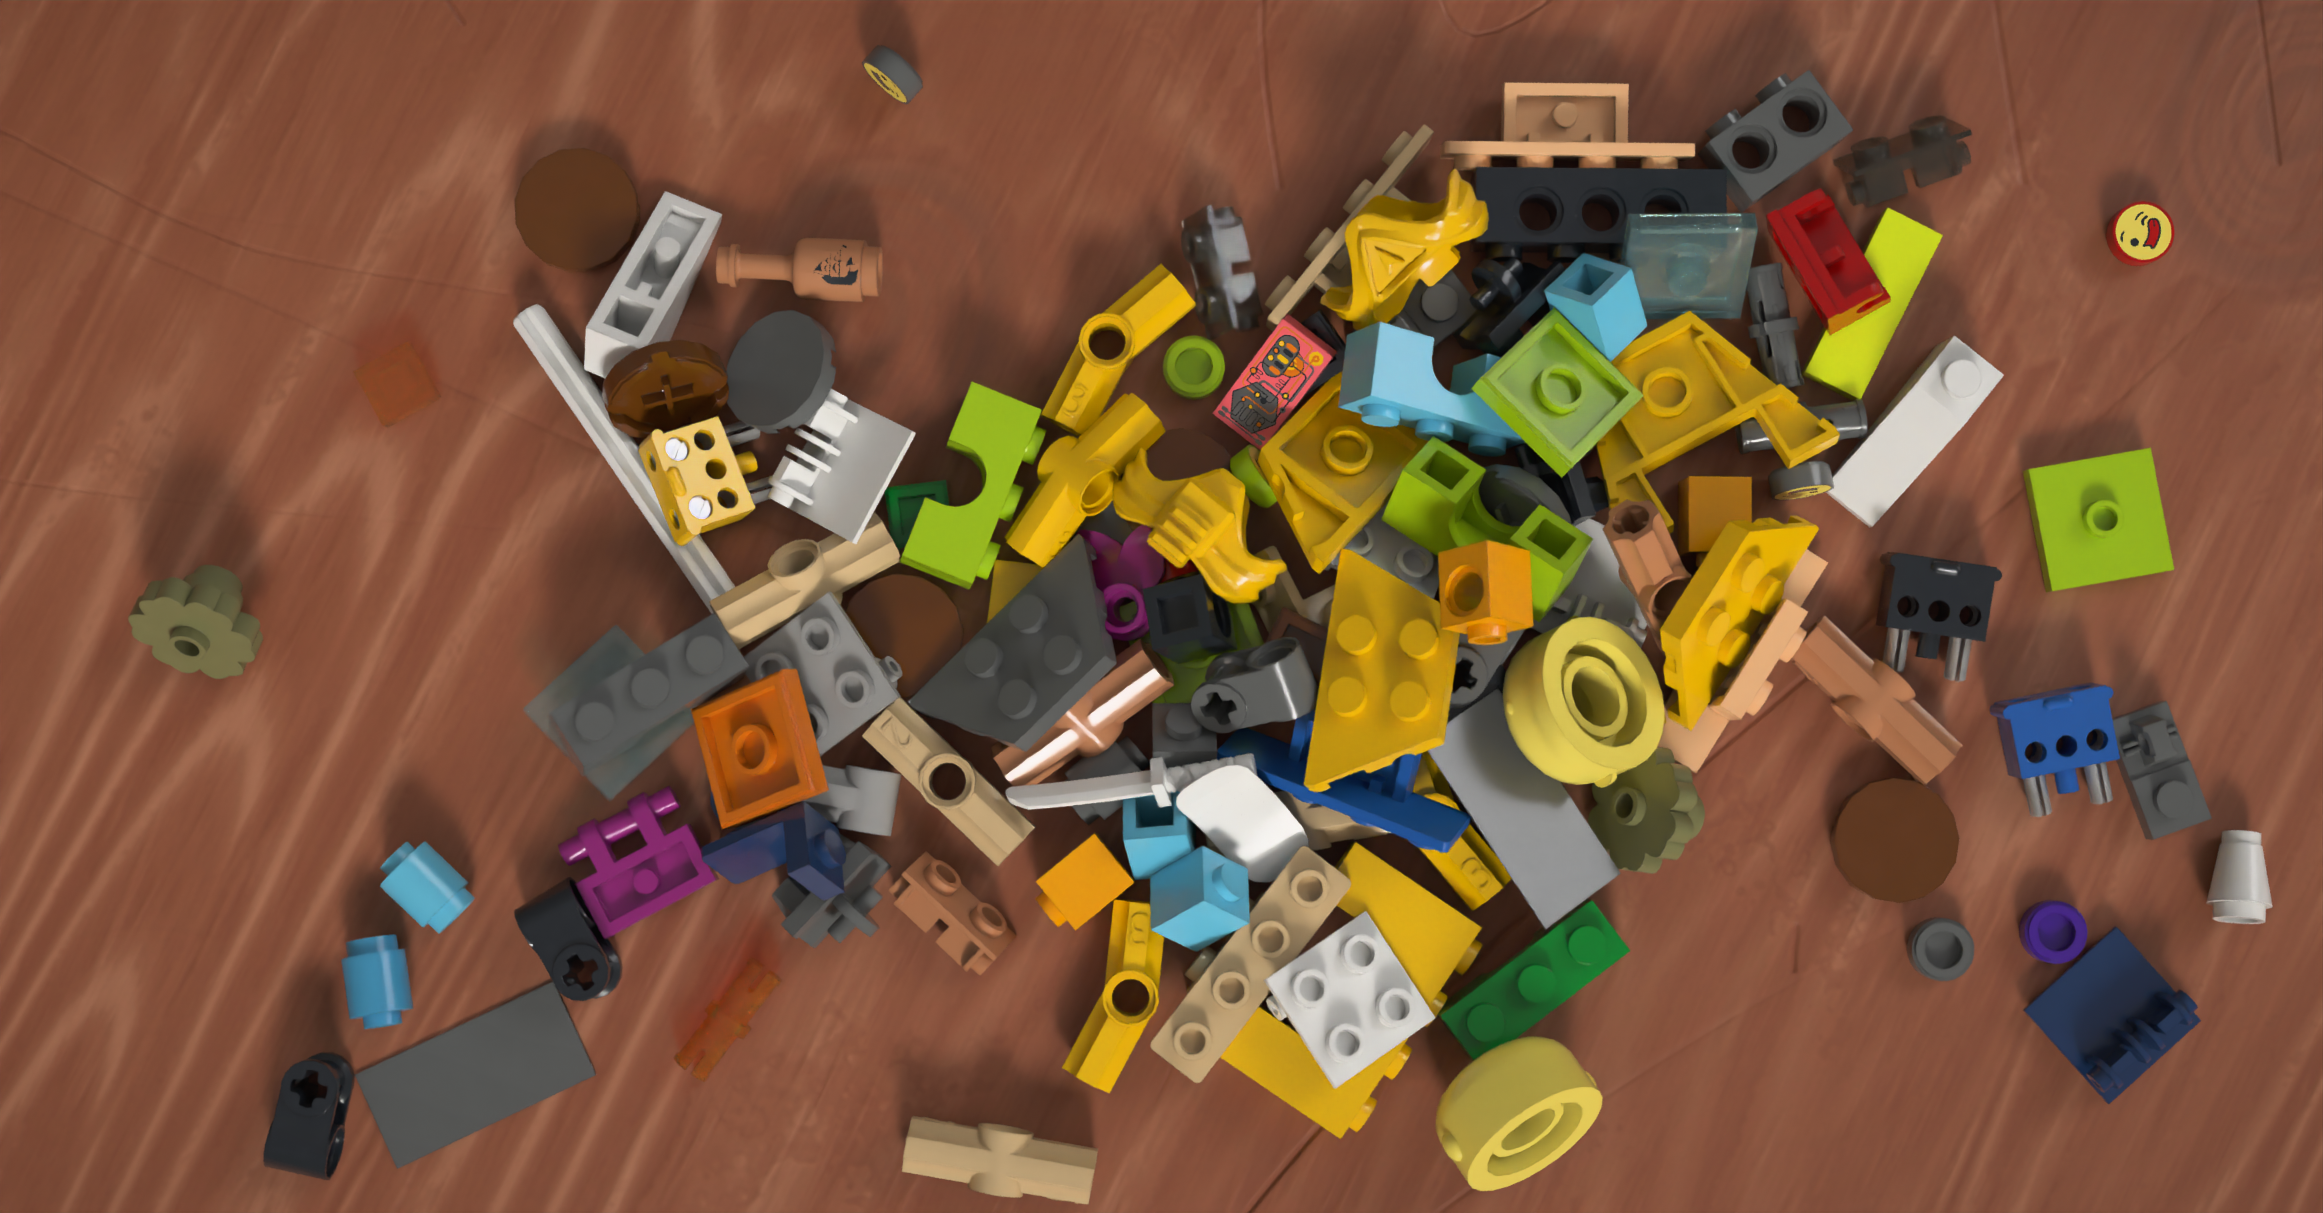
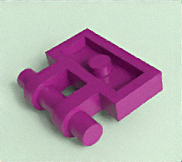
M667 786L650 796L645 792L640 793L627 800L628 807L601 822L594 818L577 827V835L558 844L559 851L568 866H572L590 857L597 870L596 873L575 884L604 939L614 936L719 879L715 870L702 861V845L691 824H686L669 834L664 829L661 818L681 807L671 786ZM640 830L647 846L618 861L612 851L611 844Z

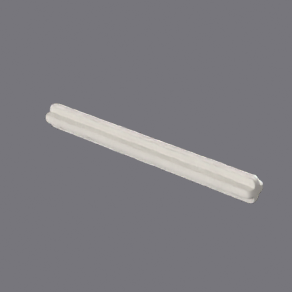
M538 304L526 308L514 318V327L711 614H713L709 601L735 588V585L699 534L685 546H680L674 541L638 452V444L633 437L614 427L604 406L601 390L588 371L584 370L583 364L546 310Z

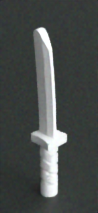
M1253 753L1238 755L1234 758H1221L1219 761L1215 759L1201 762V764L1193 763L1168 769L1163 757L1150 759L1151 770L1065 782L1013 786L1006 790V796L1011 804L1031 810L1154 795L1160 808L1171 806V792H1181L1186 786L1217 768L1227 765H1242L1249 768L1255 775H1257Z

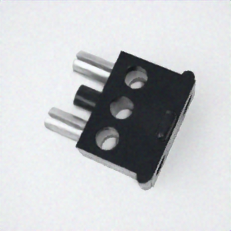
M1897 552L1882 554L1880 562L1885 565L1876 625L1888 627L1883 662L1895 672L1904 671L1910 631L1919 632L1915 656L1935 660L1938 657L1941 635L1949 636L1944 678L1957 682L1966 680L1972 640L1983 642L1986 640L1995 581H1999L2002 578V572L1997 567ZM1902 597H1905L1908 601V609L1901 615L1898 612L1897 604ZM1933 602H1936L1939 606V612L1934 619H1931L1928 609ZM1967 606L1970 616L1965 623H1962L1959 614L1961 609Z

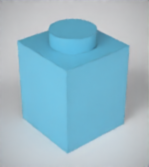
M1583 253L1544 290L1550 311L1555 307L1610 362L1647 327L1633 271L1630 267Z
M1179 791L1171 792V806L1160 808L1154 795L1123 799V841L1134 880L1150 879L1152 874L1196 850V824L1176 806V797L1180 793Z
M1201 846L1150 876L1151 931L1197 952L1249 924L1248 868Z

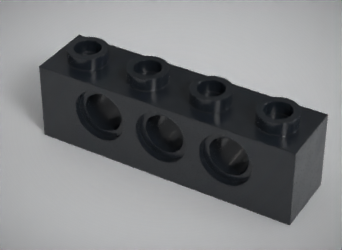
M1476 167L1470 178V184L1477 200L1485 201L1489 216L1488 227L1485 233L1470 240V252H1485V259L1494 260L1495 262H1506L1510 257L1521 261L1523 253H1547V261L1573 263L1583 253H1609V261L1620 264L1647 261V254H1671V262L1676 264H1701L1709 261V254H1716L1727 244V169ZM1527 203L1542 205L1550 215V227L1541 231L1529 229L1521 221L1519 215L1520 207ZM1591 203L1604 206L1612 218L1611 228L1606 231H1595L1589 228L1582 218L1583 206ZM1650 204H1659L1666 207L1673 217L1672 230L1660 232L1652 229L1645 220V207Z

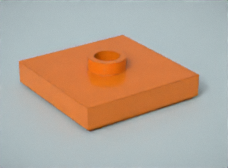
M781 669L691 709L721 829L738 828L829 790L797 669Z

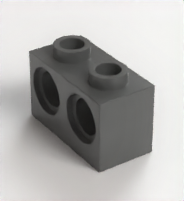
M1810 70L1794 81H1791L1788 75L1784 73L1755 95L1761 103L1743 117L1734 109L1705 131L1711 140L1702 148L1698 156L1708 169H1727V195L1740 213L1747 210L1832 149L1853 131V128ZM1794 106L1803 110L1809 119V130L1807 132H1795L1787 127L1782 116L1784 107ZM1747 142L1753 145L1760 156L1759 167L1749 169L1739 165L1733 157V143Z

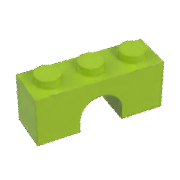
M971 382L945 448L968 457L976 464L982 477L981 493L972 502L957 507L947 506L925 497L900 559L901 563L968 590L976 576L988 579L1001 545L990 541L999 518L1008 522L1011 521L1024 487L1014 484L1013 481L1021 461L1033 465L1047 431L1036 426L1042 411L1041 409Z
M1433 436L1402 469L1381 520L1436 556H1438L1439 552L1485 540L1529 550L1533 619L1540 623L1569 588L1593 538L1540 504L1521 526H1510L1496 520L1485 509L1479 496V486L1486 469Z

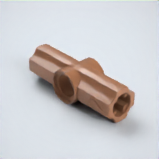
M1627 499L1608 511L1609 519L1602 530L1618 561L1620 580L1634 595L1659 650L1666 657L1661 646L1660 628L1693 577L1684 568L1656 506L1649 499L1642 502H1633Z
M1826 616L1820 617L1806 629V636L1790 661L1812 683L1817 685L1833 700L1831 707L1849 727L1866 740L1871 742L1875 740L1921 784H1927L1953 761L1963 745L1955 739L1954 735L1936 721L1937 719L1931 716L1914 700L1916 696L1914 690L1897 672L1879 659H1870Z
M1139 639L1117 655V664L1027 752L1002 744L1001 742H997L991 747L993 759L1012 786L1038 784L1078 754L1088 758L1104 752L1120 736L1124 721L1175 685L1173 676L1167 669L1161 656L1152 650V646L1148 642L1144 643Z

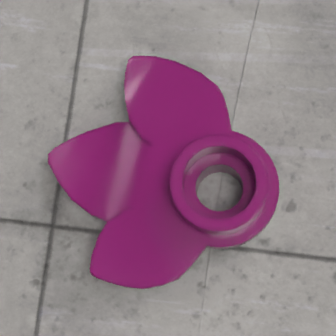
M1143 524L1128 536L1123 545L1110 536L1096 531L1084 529L1079 530L1076 536L1080 534L1089 541L1096 550L1097 559L1092 561L1096 587L1104 593L1108 614L1105 621L1106 631L1113 639L1120 641H1134L1142 638L1149 632L1143 589L1159 585L1166 571L1165 557L1153 549L1147 542L1148 535L1152 529ZM1131 598L1137 605V613L1132 620L1125 622L1120 616V606L1125 600Z

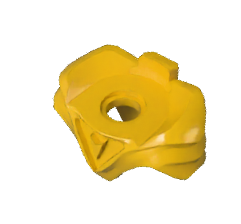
M1456 168L1452 169L1447 177L1446 197L1438 203L1405 201L1385 195L1374 196L1360 209L1357 216L1351 219L1344 233L1351 262L1353 284L1346 287H1330L1321 297L1320 303L1335 311L1340 318L1352 321L1353 328L1357 331L1378 322L1387 324L1401 312L1419 279L1427 286H1434L1459 262L1461 258L1460 252L1454 247L1455 245L1477 238L1485 233L1489 221L1485 201L1477 200L1472 185L1461 179Z
M1140 448L1135 459L1127 463L1122 480L1113 483L1112 499L1116 513L1123 519L1153 528L1148 535V544L1177 568L1183 567L1191 559L1211 590L1226 601L1233 604L1255 602L1259 600V591L1274 584L1277 575L1287 571V566L1283 560H1264L1250 554L1247 550L1246 526L1250 508L1249 499L1245 494V485L1228 470L1220 468L1190 478L1162 481L1154 477L1149 471L1146 450Z

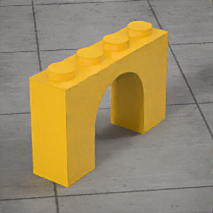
M1351 841L1334 867L1351 881V887L1336 906L1354 918L1367 911L1436 1017L1448 997L1440 990L1452 972L1455 970L1463 975L1478 955L1483 944L1475 938L1482 927L1358 843ZM1260 1005L1220 1058L1341 1139L1348 1128H1351L1356 1133L1362 1128L1377 1104V1100L1370 1096L1383 1075L1391 1080L1395 1078L1409 1058L1412 1048L1405 1044L1407 1041L1405 1039L1334 1089L1296 1029L1284 1020H1278L1271 1011ZM1433 1020L1429 1022L1427 1025H1425V1027H1428L1433 1022Z

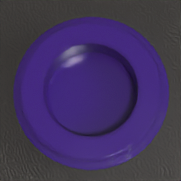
M2045 900L2035 903L2023 914L2019 924V937L2022 946L2033 958L2047 963L2061 964L2074 959L2083 950L2087 940V925L2082 914L2072 905L2061 901Z

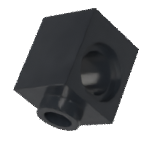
M1202 574L1143 589L1153 651L1181 664L1237 650L1230 603L1211 590Z

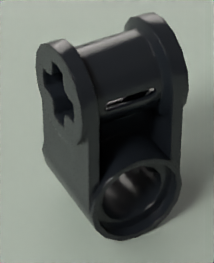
M568 877L515 909L514 915L523 936L540 957L559 992L573 1001H587L592 998L597 999L609 995L617 988L622 978V963L609 939L603 938L575 884L577 882L573 878ZM595 960L599 969L591 975L592 981L581 983L577 974L584 969L583 962Z
M321 1052L294 1064L285 1072L281 1081L274 1120L265 1142L263 1154L265 1167L323 1180H330L343 1150L345 1139L344 1127L355 1079L351 1064L343 1056L334 1052ZM317 1072L319 1073L318 1083L328 1086L327 1092L320 1096H317L318 1085L309 1082V1076Z

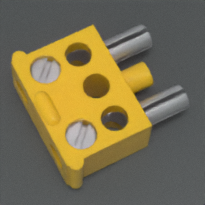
M719 416L666 433L655 429L640 443L638 452L673 539L678 545L685 546L698 534L740 521L756 509L754 504L770 499L767 495L771 490L769 487L773 485L767 482L773 475L746 484L743 475L757 471L756 458L751 451L734 456L731 448L758 439L760 430L752 429L753 427L742 421L723 427ZM759 490H763V491H760V492H757V493H754V494H751V495H750V493H753V492H756V491H759Z

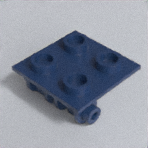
M2116 926L2023 1009L2107 1104L2116 1099L2201 1021L2194 1013L2198 1008L2196 1003L2184 991L2179 989L2175 992Z

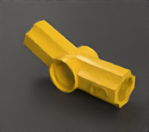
M1162 264L1158 265L1102 314L1095 315L1084 324L1080 332L1079 341L1046 403L1041 417L1063 430L1080 437L1103 414L1124 371L1130 366L1133 359L1196 306V303L1183 285ZM1111 330L1117 332L1124 339L1125 347L1118 357L1111 360H1103L1091 352L1089 348L1091 340L1101 331Z
M1132 392L1129 395L1124 393L1080 437L1065 436L1051 444L1044 452L1038 465L1037 474L1041 483L1005 535L1006 543L1037 565L1045 567L1067 546L1086 516L1096 515L1107 508L1113 501V483L1121 481L1120 475L1124 473L1127 463L1135 459L1140 448L1147 450L1166 432L1161 420L1150 410L1148 405Z
M1422 752L1413 792L1460 810L1454 802L1448 781L1429 752ZM1470 823L1447 853L1419 848L1471 911H1474L1491 899L1512 879L1497 855Z
M1113 900L1104 989L1062 1065L1063 1069L1073 1074L1076 1078L1107 1093L1111 1092L1147 1023L1155 1014L1159 1003V986L1165 937L1151 931L1150 902ZM1126 979L1140 981L1149 992L1147 1005L1136 1013H1127L1120 1010L1113 1001L1114 988L1118 983Z

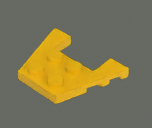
M1688 311L1632 341L1611 361L1644 396L1595 445L1610 510L1627 499L1633 502H1642L1649 499L1660 512L1670 534L1673 532L1674 522L1644 476L1645 474L1751 417L1757 420L1788 469L1838 443L1840 434L1834 425L1824 417L1819 420L1798 403L1799 397L1781 383L1779 385L1774 384L1750 364L1751 359L1695 314Z

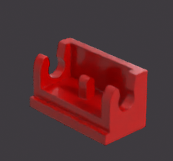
M1821 188L1766 215L1768 232L1829 335L1891 302L1890 295L1885 287L1882 286L1835 208V204L1829 194L1825 195Z

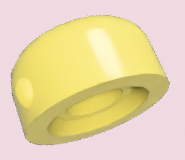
M1589 616L1570 617L1565 623L1529 640L1511 659L1505 673L1503 687L1504 715L1517 747L1539 770L1560 782L1575 785L1595 783L1596 786L1601 788L1609 786L1617 779L1618 774L1635 768L1648 760L1659 744L1663 733L1665 712L1663 694L1657 675L1648 657L1635 640L1621 628L1606 620Z
M1529 1036L1498 1045L1467 1065L1454 1078L1442 1095L1437 1106L1435 1129L1445 1152L1454 1161L1471 1188L1479 1191H1493L1508 1187L1532 1176L1557 1160L1574 1146L1596 1120L1602 1107L1603 1097L1597 1088L1594 1078L1584 1071L1571 1051L1553 1039Z

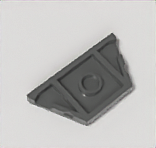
M1078 534L908 701L909 705L926 717L944 720L957 725L963 730L980 736L992 737L1002 744L1027 752L1117 664L1112 636L1107 633L1105 627L1108 614L1104 593L1096 587L1092 561L1097 559V555L1093 545Z

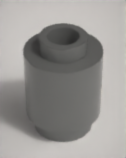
M1125 736L1120 742L1117 743L1115 741L1108 749L1097 756L1082 757L1064 773L1068 777L1065 781L1141 772L1150 765V762L1130 738ZM1123 799L1073 805L1071 807L1090 826L1100 816L1104 820L1110 817L1123 805Z

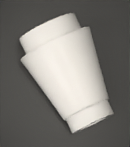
M2245 830L2222 832V843L2219 846L2206 902L2213 906V920L2235 924H2261L2266 922V909L2272 908L2273 905L2263 846H2261V833Z

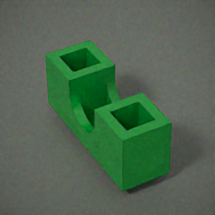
M1591 899L1584 900L1548 928L1541 927L1532 934L1534 936L1532 941L1516 955L1491 972L1481 973L1446 1000L1438 1013V1017L1472 1061L1492 1048L1518 1038L1631 951Z

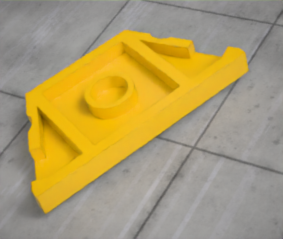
M1342 372L1330 378L1261 448L1257 461L1308 562L1318 574L1334 560L1341 549H1344L1390 500L1402 469L1428 442V440L1415 436L1416 429L1400 424L1393 427L1370 425L1361 420L1362 414L1339 408Z
M1797 515L1790 516L1786 524L1771 517L1758 518L1753 523L1746 520L1728 521L1660 628L1661 646L1666 654L1663 667L1665 684L1678 691V700L1667 709L1670 720L1692 731L1730 669L1738 666L1745 658L1750 647V638L1764 615L1773 612L1779 604L1784 593V584L1818 532L1819 528L1817 525Z
M1341 549L1305 773L1304 785L1312 792H1322L1331 788L1329 783L1363 769L1367 774L1391 765L1395 759L1402 755H1417L1441 746L1445 741L1460 633L1441 629L1440 603L1350 549Z

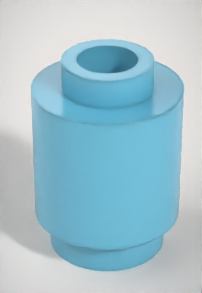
M408 841L405 842L380 867L387 875L380 887L419 925L424 928L429 924L438 934L443 932L475 899L465 888L469 882L426 841L416 849Z

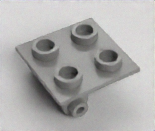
M832 592L825 594L743 657L748 664L745 674L751 683L781 669H797L820 756L900 697L896 688L898 685L897 680L902 677L901 667L890 656H886L882 660L874 657Z

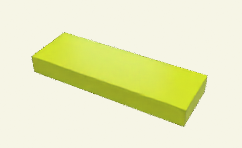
M1888 207L1883 210L1862 252L1882 286L1885 287L1890 295L1891 302L1832 335H1829L1824 327L1801 374L1852 401L1861 399L1943 235Z

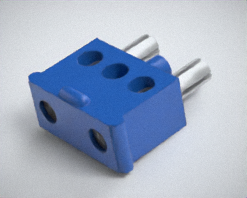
M2090 682L1994 702L1990 706V714L1997 717L2008 775L2023 779L2031 816L2041 817L2052 812L2045 775L2054 773L2058 794L2072 793L2080 790L2076 774V768L2084 767L2091 803L2103 804L2113 800L2106 762L2118 760L2120 756L2109 699L2113 696V689L2111 687ZM2090 731H2092L2093 739L2092 742L2088 745L2087 735ZM2062 737L2063 745L2057 752L2056 742ZM2031 743L2032 753L2028 758H2026L2025 750L2026 747Z

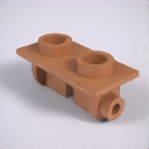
M927 851L910 865L888 890L897 898L893 904L925 933L939 919L949 926L935 942L966 972L972 968L981 976L1017 937L1007 927L1005 918L996 908L990 904L980 902L961 884L959 875L950 865L941 860H935Z

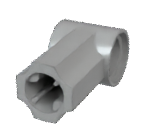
M846 765V769L823 766L829 790L806 799L804 802L828 821L836 822V827L891 836L902 774Z

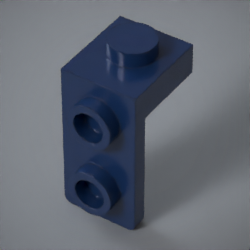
M804 801L779 810L776 814L745 828L734 830L725 837L701 848L702 861L734 884H740L787 863L788 875L821 900L825 901L845 892L842 865L846 861V852L840 839L839 828Z

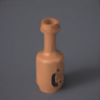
M801 238L797 241L795 250L790 255L741 253L739 244H731L730 247L719 246L716 277L719 284H729L730 287H738L740 278L787 280L793 284L795 295L804 300L864 302L866 296L879 297L881 294L883 253L881 247L867 246L866 240Z

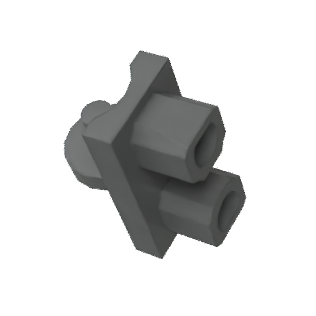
M840 833V839L846 852V861L842 865L845 892L823 901L790 876L772 894L776 904L786 917L781 923L783 928L796 939L798 937L813 948H816L828 934L841 943L855 927L869 937L879 929V925L868 914L883 898L882 894L873 886L892 866L873 849L860 841L855 843Z

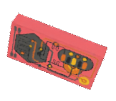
M1287 314L1212 414L1257 449L1261 450L1277 433L1336 355L1337 351L1291 315Z

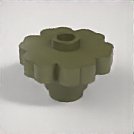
M215 565L199 566L195 569L194 573L187 575L183 580L170 577L163 581H151L144 594L137 598L128 617V621L132 626L133 637L144 644L153 646L152 655L154 658L184 673H194L200 669L203 673L215 679L242 675L247 663L254 661L263 641V635L259 631V620L252 615L240 612L243 606L241 594L243 586L241 581L229 570Z
M1657 746L1648 760L1635 768L1618 774L1617 779L1609 786L1601 788L1596 786L1595 783L1592 785V794L1598 804L1589 813L1588 824L1606 852L1610 853V858L1619 870L1656 873L1663 859L1677 860L1681 856L1685 844L1696 837L1703 826L1705 809L1694 784H1692L1691 770L1685 765L1675 764L1674 754L1668 748Z

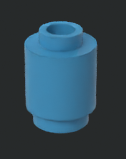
M397 935L375 936L346 942L347 958L341 959L349 1019L363 1018L364 1030L402 1024L401 1012L414 1009L406 952L405 949H398Z

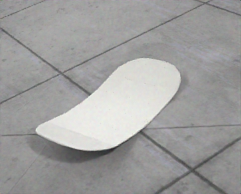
M1227 765L1217 768L1186 786L1176 797V806L1211 839L1226 858L1248 868V879L1252 881L1270 882L1275 880L1301 846L1308 847V837L1303 827L1288 808L1257 775L1242 765Z

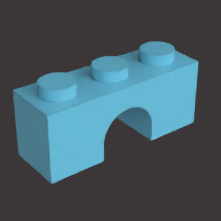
M1383 322L1375 323L1347 335L1339 408L1362 414L1361 420L1370 425L1393 427L1400 424L1416 429L1415 436L1423 440L1429 441L1434 436L1442 442L1453 439L1468 443V450L1482 456L1505 455L1507 448L1526 443L1471 389L1501 357L1487 353L1454 365L1451 388L1448 391L1439 383L1433 371L1432 352L1434 337Z

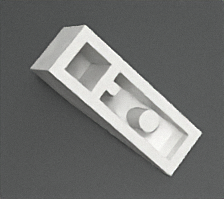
M664 192L586 326L584 370L606 378L612 367L632 351L656 342L671 340L720 226L722 214L669 192Z
M1956 336L1935 346L1870 427L1867 437L1862 438L1834 472L1832 475L1834 488L1826 493L1869 528L1873 527L1965 425L2004 374Z

